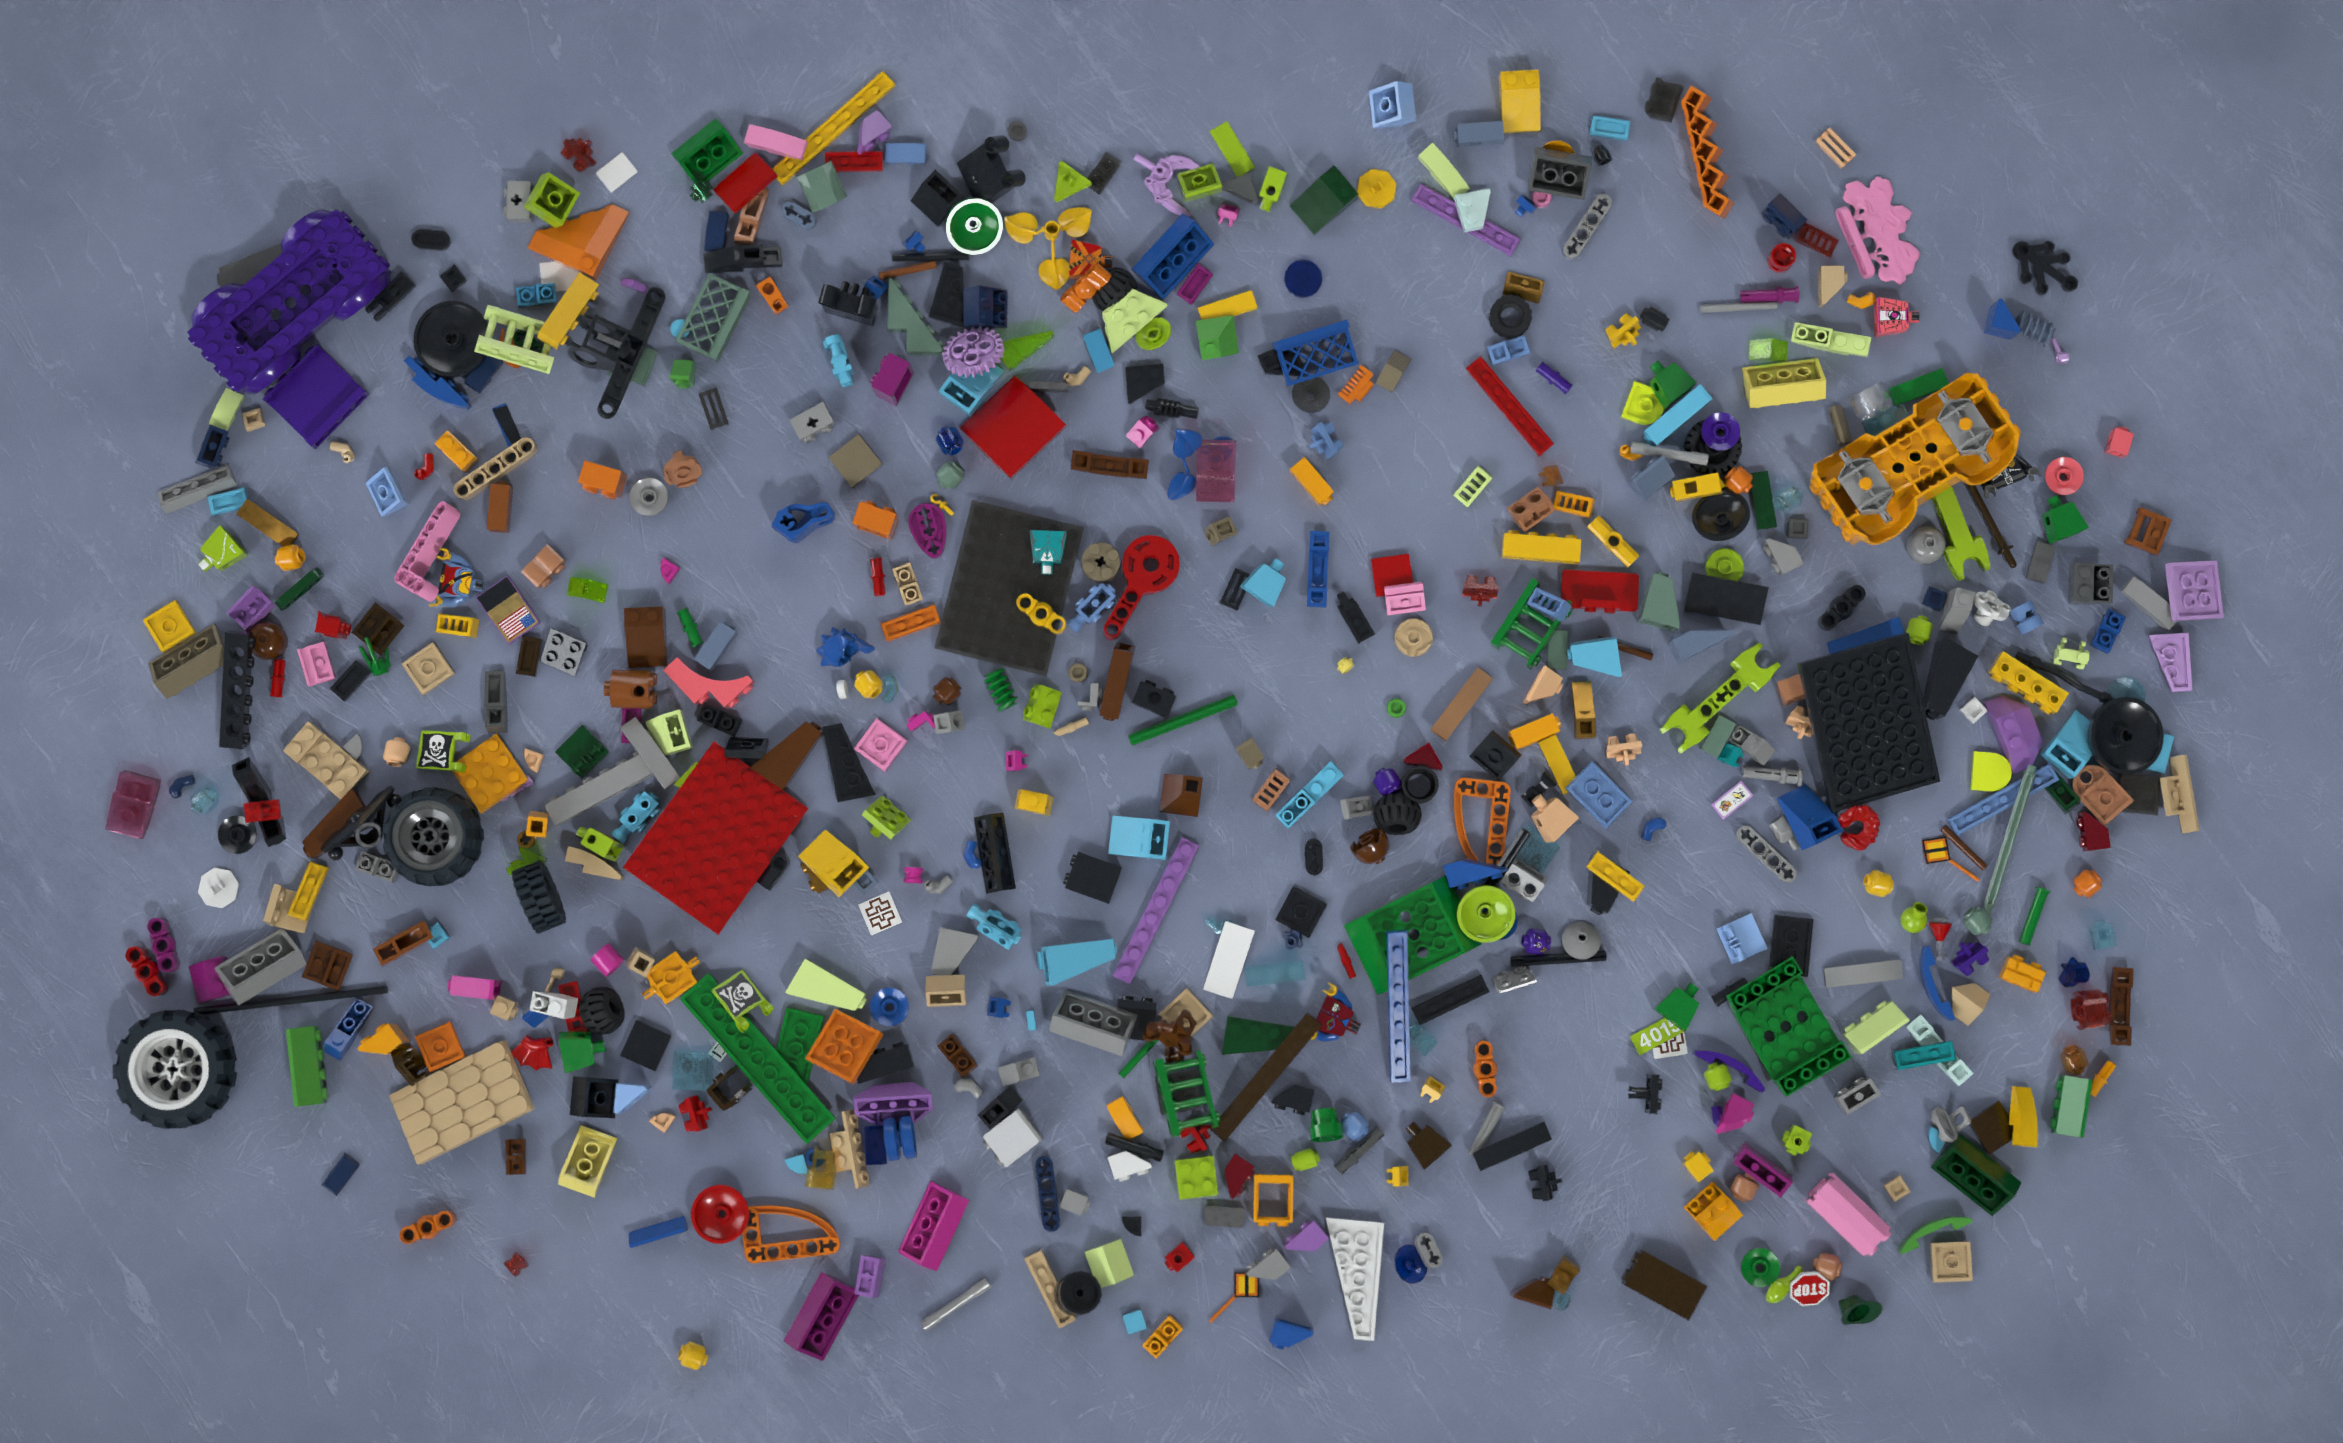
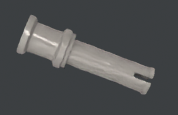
M1744 765L1742 777L1779 781L1782 785L1791 783L1801 786L1803 770H1787L1786 767L1777 770Z

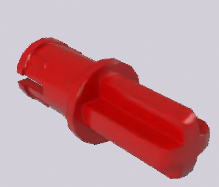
M872 558L870 559L872 571L870 579L873 580L874 595L881 597L885 595L884 578L886 577L883 574L882 558H875V560Z
M283 659L274 660L273 676L270 677L272 679L271 697H283V684L286 681L284 678L286 661Z

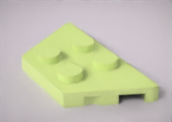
M1131 289L1124 298L1119 299V302L1113 303L1112 306L1106 308L1102 312V316L1105 322V333L1108 336L1109 351L1114 353L1168 305L1164 301L1155 299L1136 289Z

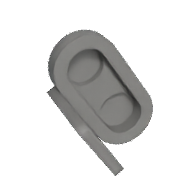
M1963 1106L1949 1116L1945 1110L1936 1107L1932 1110V1116L1930 1117L1933 1124L1938 1127L1940 1131L1938 1136L1943 1142L1955 1141L1957 1133L1971 1123L1968 1113ZM1958 1114H1962L1964 1117V1121L1960 1125L1954 1123Z

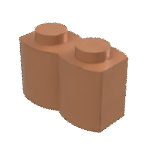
M547 544L525 566L521 573L537 588H546L552 582V576L555 573L557 575L565 569L566 566L564 564L567 561Z

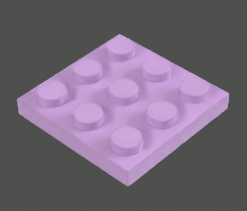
M2217 561L2165 564L2172 621L2224 618Z

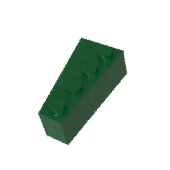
M1227 1016L1222 1055L1276 1050L1294 1029V1026Z

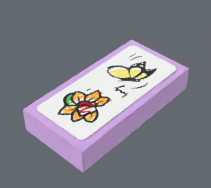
M1740 781L1712 803L1711 806L1720 818L1724 820L1749 800L1753 794Z

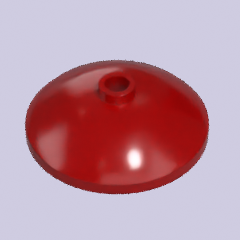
M714 1185L708 1187L693 1202L691 1209L693 1227L708 1242L715 1244L731 1242L737 1239L748 1225V1203L744 1196L731 1186ZM721 1210L726 1212L725 1217L720 1215Z

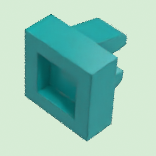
M1726 743L1717 760L1721 763L1738 767L1739 764L1736 761L1738 757L1743 758L1744 754L1739 747Z

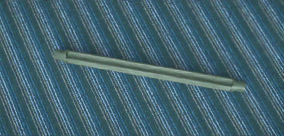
M2029 764L2026 772L2024 771L1983 903V909L1989 915H1991L1992 908L1995 907L1994 905L2035 777L2036 767Z

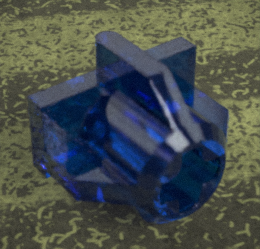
M2071 957L2068 963L2060 965L2063 968V972L2058 980L2065 988L2088 982L2090 972L2085 962H2078L2075 957Z

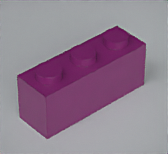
M1746 1142L1743 1143L1733 1156L1734 1164L1780 1198L1793 1183L1792 1176Z

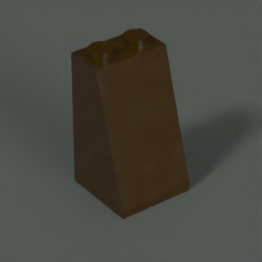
M1641 1249L1639 1253L1635 1252L1631 1259L1633 1263L1631 1268L1626 1269L1621 1279L1624 1280L1622 1284L1689 1321L1707 1286Z

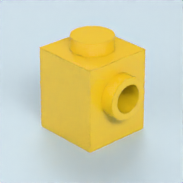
M1691 1151L1683 1157L1685 1161L1682 1164L1696 1182H1700L1714 1171L1709 1165L1711 1160L1704 1152L1701 1154L1699 1151L1695 1153Z

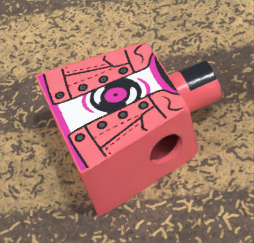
M1881 297L1876 299L1874 303L1875 337L1903 333L1909 329V323H1919V311H1909L1908 302Z

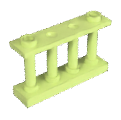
M487 305L484 319L489 320L485 336L479 335L474 352L550 374L554 357L549 356L551 346L544 342L541 353L530 350L534 334L538 335L545 322L496 306ZM497 323L508 326L504 342L492 339ZM515 328L527 331L522 348L511 345Z

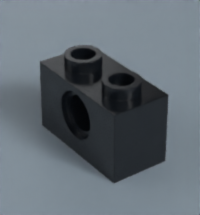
M1149 680L1141 681L1132 704L1168 719L1176 700V696L1173 695L1174 691L1165 687L1163 690L1156 688L1157 684ZM1151 694H1159L1161 697L1160 701L1152 703L1149 700Z

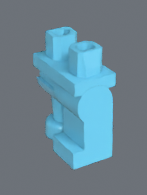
M839 334L826 337L823 344L825 350H831L833 355L831 359V364L834 367L832 369L833 375L836 380H840L843 388L854 385L851 375L855 373L850 364L842 337Z

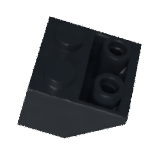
M935 169L921 184L911 199V203L939 227L947 219L951 209L964 200V196Z

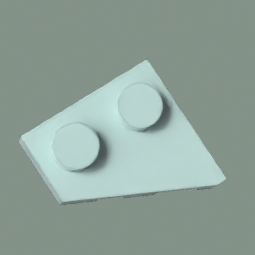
M1490 189L1454 196L1464 232L1483 228Z

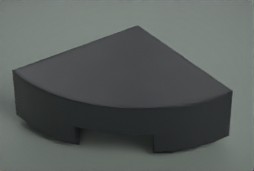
M1122 1216V1222L1127 1231L1135 1236H1141V1216Z

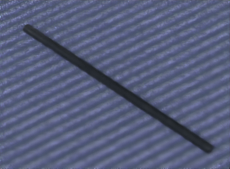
M380 986L249 1001L239 1006L237 1003L197 1007L194 1008V1012L204 1015L387 994L388 987Z

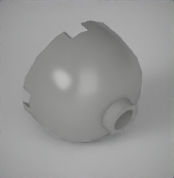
M1932 526L1916 528L1909 534L1906 540L1907 552L1911 559L1919 564L1928 565L1936 562L1942 557L1946 547L1944 535Z

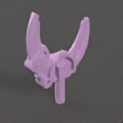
M1137 153L1134 160L1152 171L1151 175L1144 180V185L1154 195V202L1162 204L1174 214L1179 216L1185 214L1191 217V212H1188L1187 208L1179 205L1172 199L1173 195L1169 189H1166L1165 184L1171 180L1173 170L1195 169L1200 166L1190 158H1185V156L1171 155L1165 159L1161 158L1156 165Z

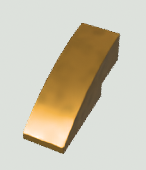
M246 499L236 515L282 546L292 545L299 535L249 499Z

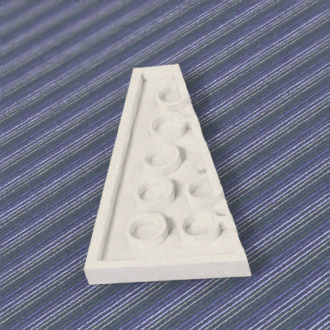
M1326 1218L1354 1339L1374 1341L1384 1223Z

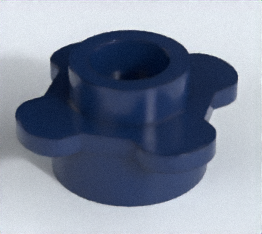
M1291 930L1289 933L1285 931L1282 934L1288 949L1291 950L1293 947L1301 948L1303 946V937L1298 930Z

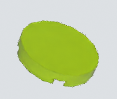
M1725 548L1719 549L1708 557L1705 565L1706 574L1739 581L1744 573V562L1736 551Z

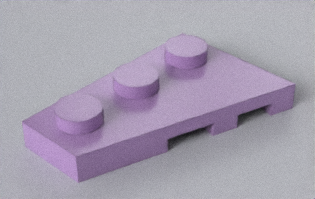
M2189 633L2149 635L2148 637L2171 692L2192 691Z

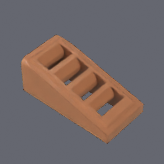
M1275 769L1252 801L1265 811H1268L1291 780ZM1277 777L1283 782V785L1278 784L1273 778ZM1269 783L1273 784L1279 790L1277 792L1273 790L1271 787L1268 786ZM1265 789L1268 790L1270 793L1274 795V797L1271 798L1263 791ZM1260 795L1269 801L1268 805L1259 799Z

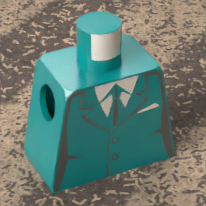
M1030 530L1034 563L1042 564L1041 574L1052 575L1053 564L1062 563L1067 531Z

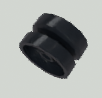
M1079 1271L1061 1278L1056 1285L1054 1296L1055 1302L1061 1311L1067 1315L1080 1316L1088 1314L1098 1306L1102 1292L1097 1278L1090 1273Z

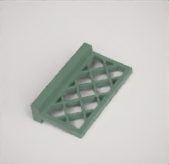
M709 273L676 342L718 363L752 294L744 288L742 289ZM711 279L719 282L721 289L710 293L708 285ZM729 289L738 291L735 299L727 301L724 291ZM722 292L725 302L714 305L712 295ZM710 297L712 306L701 309V299ZM727 305V315L719 318L716 308ZM714 309L717 319L706 322L703 312ZM701 313L704 323L693 327L692 317ZM718 322L720 327L718 333L710 335L707 325ZM705 326L708 336L697 339L695 329ZM693 331L694 341L687 343L681 340L684 333ZM710 339L711 347L709 351L702 350L699 342Z

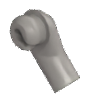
M945 876L940 882L927 880L924 883V888L929 893L941 894L953 881L948 876Z
M960 1079L954 1085L957 1092L970 1091L976 1099L984 1093L972 1079Z

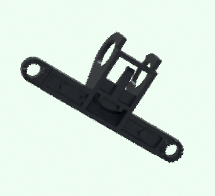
M653 287L648 290L631 330L623 328L596 314L592 317L585 313L580 321L582 329L587 330L583 343L579 345L572 342L568 348V355L576 363L591 369L613 371L597 407L598 414L604 419L613 418L623 400L664 304L666 296L661 288ZM651 294H658L660 301L652 300ZM598 323L604 326L610 333H600L594 330L595 324ZM591 334L594 335V340L608 346L606 354L587 345ZM576 351H583L596 358L597 362L582 359L576 354ZM603 405L611 406L612 412H604Z

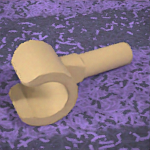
M555 968L552 970L551 979L545 992H550L556 979L562 980L564 969Z

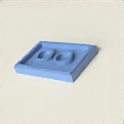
M1590 761L1564 788L1605 829L1633 802L1593 761Z

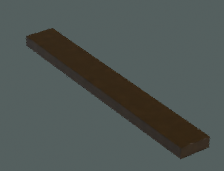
M1307 1012L1220 1116L1218 1127L1213 1129L1211 1127L1210 1130L1225 1142L1319 1030L1322 1023Z

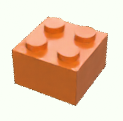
M584 460L578 483L588 493L596 494L600 492V494L604 495L603 497L615 500V497L621 498L627 476L620 470Z
M865 500V503L859 502L852 524L857 529L892 540L899 517L894 512V509L886 506L881 509L876 506V503Z

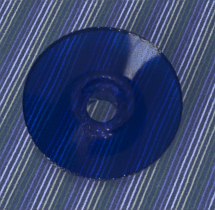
M1404 1245L1397 1250L1394 1257V1266L1398 1276L1403 1281L1411 1284L1422 1281L1426 1276L1427 1267L1423 1263L1414 1245Z

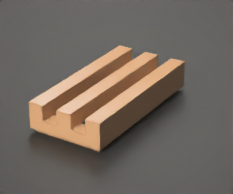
M1830 127L1815 141L1841 169L1856 156ZM1827 135H1829L1849 155V157ZM1823 139L1845 160L1844 162L1822 142Z

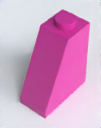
M452 975V979L448 981V991H450V995L495 1000L497 995H500L502 980Z

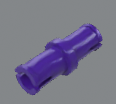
M1543 361L1535 370L1547 379L1550 385L1553 384L1564 394L1573 386L1572 383H1569L1559 375L1560 372H1555Z

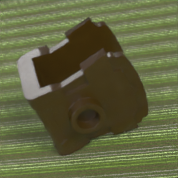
M737 1066L729 1069L724 1075L722 1073L718 1074L713 1079L714 1083L707 1089V1094L723 1111L739 1103V1099L752 1090L753 1084L749 1083L729 1100L718 1088L739 1069Z

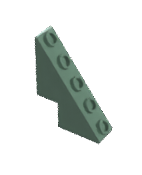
M889 278V332H907L906 352L908 355L942 356L944 344L941 340H935L933 337L935 332L929 324L925 326L922 322L924 317L918 309L914 311L911 306L912 300L907 294L903 295L899 289L902 287L896 278L893 280Z

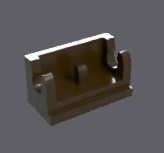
M410 1043L391 1052L395 1068L410 1086L415 1085L414 1083L427 1076L426 1072L418 1075V1072L427 1066L424 1059Z

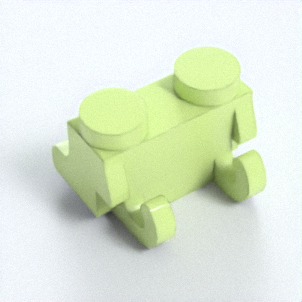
M2062 637L2060 645H2057V649H2055L2052 664L2061 665V660L2080 663L2076 664V668L2084 670L2085 664H2088L2090 654L2088 650L2083 651L2086 641H2081L2079 649L2075 650L2064 648L2067 638Z

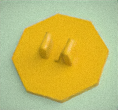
M1371 169L1359 178L1358 197L1365 206L1382 209L1394 200L1396 182L1388 171Z

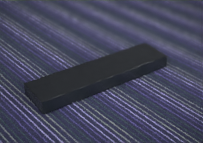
M1479 975L1411 1009L1419 1025H1422L1490 991L1482 975Z

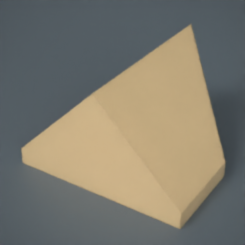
M1976 983L1952 987V1012L1954 1016L1969 1026L1985 1009L1991 994Z

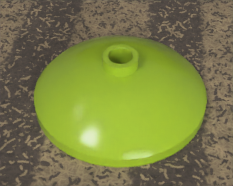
M1483 885L1469 890L1461 898L1457 908V921L1461 930L1466 936L1477 942L1487 943L1501 939L1510 931L1515 920V907L1510 896L1495 886ZM1483 908H1488L1486 913L1481 912Z

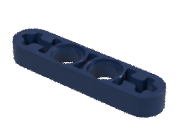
M1041 1156L1037 1159L1035 1167L1042 1223L1045 1230L1054 1232L1060 1226L1054 1167L1050 1157ZM1042 1159L1050 1163V1166H1047L1046 1169L1047 1173L1051 1171L1052 1176L1045 1175L1040 1177L1039 1173H1043V1168L1039 1167ZM1045 1178L1052 1181V1187L1048 1190L1043 1189L1041 1186V1182ZM1046 1198L1054 1200L1055 1205L1052 1209L1044 1207L1043 1203ZM1056 1210V1215L1052 1214L1054 1221H1057V1224L1054 1225V1228H1050V1225H1046V1222L1049 1221V1215L1045 1216L1044 1212Z

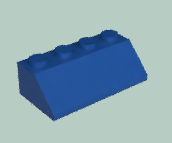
M1182 214L1131 270L1145 285L1164 300L1213 247L1214 243L1193 219Z

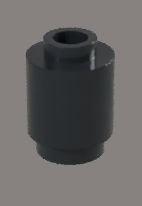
M1652 306L1649 308L1645 307L1640 315V318H1642L1641 323L1661 332L1664 331L1670 318L1666 317L1667 314Z

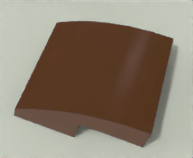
M315 940L301 977L339 991L353 954Z

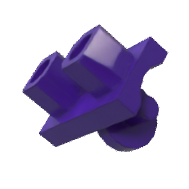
M1961 942L1958 944L1961 950L1956 952L1958 957L1953 959L1951 964L1964 975L1969 976L1974 972L1971 965L1973 962L1977 961L1979 965H1984L1989 961L1987 955L1989 950L1980 942L1976 944L1970 942L1968 945Z

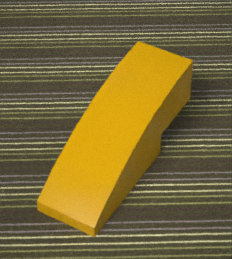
M2012 1086L2009 1125H2013L2012 1145L2037 1147L2036 1107L2031 1088Z

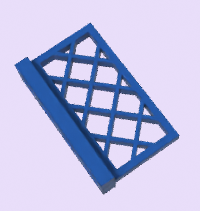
M1348 319L1272 342L1273 348L1277 352L1287 386L1359 364L1348 327H1350ZM1340 333H1344L1346 338L1343 346L1334 342ZM1321 339L1330 342L1326 352L1317 347ZM1305 344L1312 348L1308 357L1299 353ZM1332 345L1341 349L1337 358L1329 354ZM1289 350L1295 353L1291 363L1284 360L1283 351ZM1315 350L1324 354L1320 364L1311 359ZM1344 351L1351 355L1352 362L1346 364L1340 360ZM1297 356L1306 360L1302 369L1293 365ZM1326 357L1335 360L1331 369L1323 366ZM1309 362L1318 366L1315 374L1311 375L1305 371ZM1291 368L1300 371L1298 378L1291 381L1289 376Z

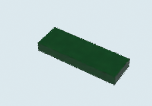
M1768 470L1750 473L1753 476L1751 481L1753 486L1750 490L1757 531L1777 528Z

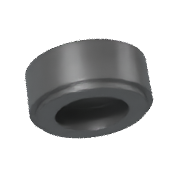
M1020 121L1012 122L1008 127L1009 137L1013 141H1022L1027 135L1024 123Z

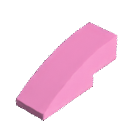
M750 124L744 139V143L751 148L800 160L803 159L808 144L803 139Z

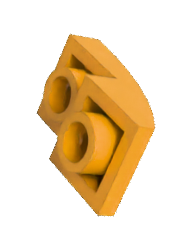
M1124 1096L1107 1104L1109 1113L1125 1138L1132 1139L1143 1133L1144 1128L1134 1116L1133 1109Z
M1169 1314L1142 1346L1157 1359L1184 1327Z

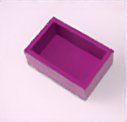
M889 352L888 356L882 358L879 365L881 369L878 373H874L870 383H872L871 387L877 397L897 406L914 371L909 362Z

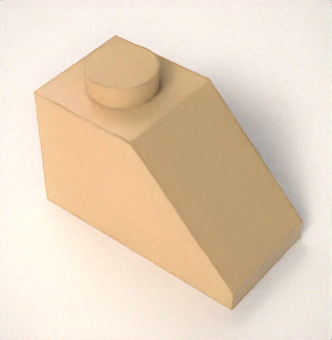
M1821 266L1818 269V307H1823L1847 283L1848 275L1847 271H1844V266Z

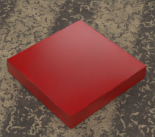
M1409 554L1371 559L1376 597L1385 596V586L1413 583Z

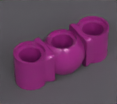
M152 918L147 924V929L150 932V938H153L151 949L157 955L158 967L163 972H175L180 967V960L177 958V952H174L176 941L170 935L172 934L169 930L170 924L166 919ZM158 921L162 924V929L159 932L155 929V924ZM163 940L167 942L165 950H162L160 947V943ZM169 958L172 960V967L170 969L165 966V962Z

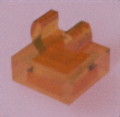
M1557 465L1543 468L1544 472L1538 474L1539 477L1546 476L1547 481L1542 483V486H1557L1563 483Z

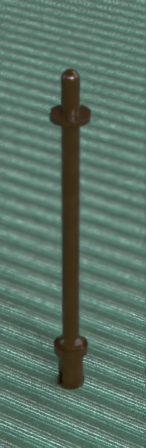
M1966 484L2001 549L1997 554L2003 553L2009 566L2015 568L2017 563L2010 551L2013 545L2007 546L1977 487Z

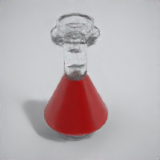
M1933 917V922H1929L1936 940V954H1933L1937 961H1945L1947 955L1943 954L1944 940L1952 923L1948 922L1947 917Z

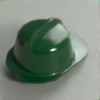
M1852 1295L1838 1302L1842 1314L1841 1322L1844 1325L1865 1324L1874 1321L1879 1317L1883 1309L1879 1302L1865 1301L1859 1295Z

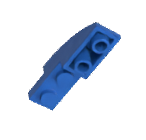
M408 356L404 360L416 373L411 380L425 392L451 406L463 409L471 408L467 403L469 398L462 392L458 394L454 390L457 386L449 378L445 381L442 377L438 379L430 370L426 372L422 368L424 365L417 357L413 359Z

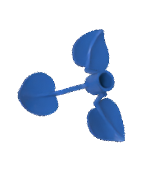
M1176 429L1173 453L1176 457L1181 458L1185 473L1179 472L1172 478L1168 488V499L1175 500L1185 497L1193 491L1196 485V478L1193 475H1189L1190 471L1185 457L1191 456L1195 450H1198L1208 455L1207 461L1210 464H1220L1232 454L1235 448V440L1227 436L1217 437L1210 443L1209 451H1205L1200 448L1202 436L1198 432L1188 429Z

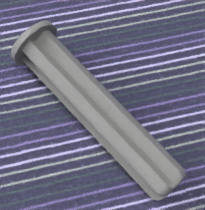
M1492 1101L1493 1106L1468 1151L1471 1156H1473V1152L1484 1148L1503 1110H1506L1505 1107Z

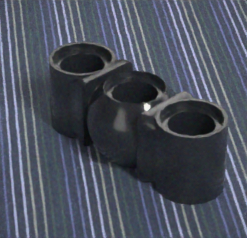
M1854 585L1847 589L1846 593L1835 597L1831 601L1830 607L1819 617L1818 626L1822 630L1828 631L1836 627L1842 620L1851 617L1854 607L1865 598V589L1860 585ZM1852 590L1859 592V599H1854L1851 596ZM1839 603H1843L1846 606L1845 613L1838 610L1837 606ZM1825 616H1828L1832 619L1831 626L1825 625Z

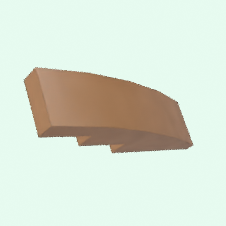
M1477 667L1430 730L1446 741L1493 678Z

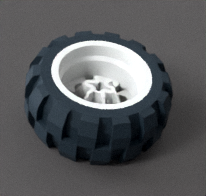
M163 1010L150 1014L148 1018L139 1020L128 1029L129 1034L125 1039L120 1040L115 1052L118 1054L117 1063L113 1064V1079H117L119 1089L116 1092L122 1104L129 1106L131 1109L130 1113L141 1122L146 1121L152 1124L153 1127L181 1129L199 1125L212 1118V1114L217 1110L222 1109L229 1099L228 1093L231 1087H235L237 1072H234V1061H237L234 1046L230 1047L227 1041L228 1035L220 1025H215L210 1021L209 1017L198 1012ZM178 1039L183 1040L181 1049L178 1046ZM170 1046L175 1050L172 1057L167 1052ZM189 1048H192L194 1050V1055L192 1058H189L187 1056V1050ZM156 1049L163 1057L159 1059L151 1054ZM201 1056L202 1061L196 1062L195 1060ZM159 1062L163 1064V1071L161 1073L156 1069ZM197 1065L202 1068V1073L199 1076L195 1073ZM176 1067L178 1068V1071H171V1068ZM157 1076L159 1079H161L153 1085H151L149 1080L150 1078ZM194 1079H197V1080L200 1081L199 1086L197 1085V1083L195 1082ZM167 1080L171 1083L170 1090H167L164 1086ZM186 1081L191 1084V1089L188 1092L184 1089ZM178 1088V1100H172L174 1091Z

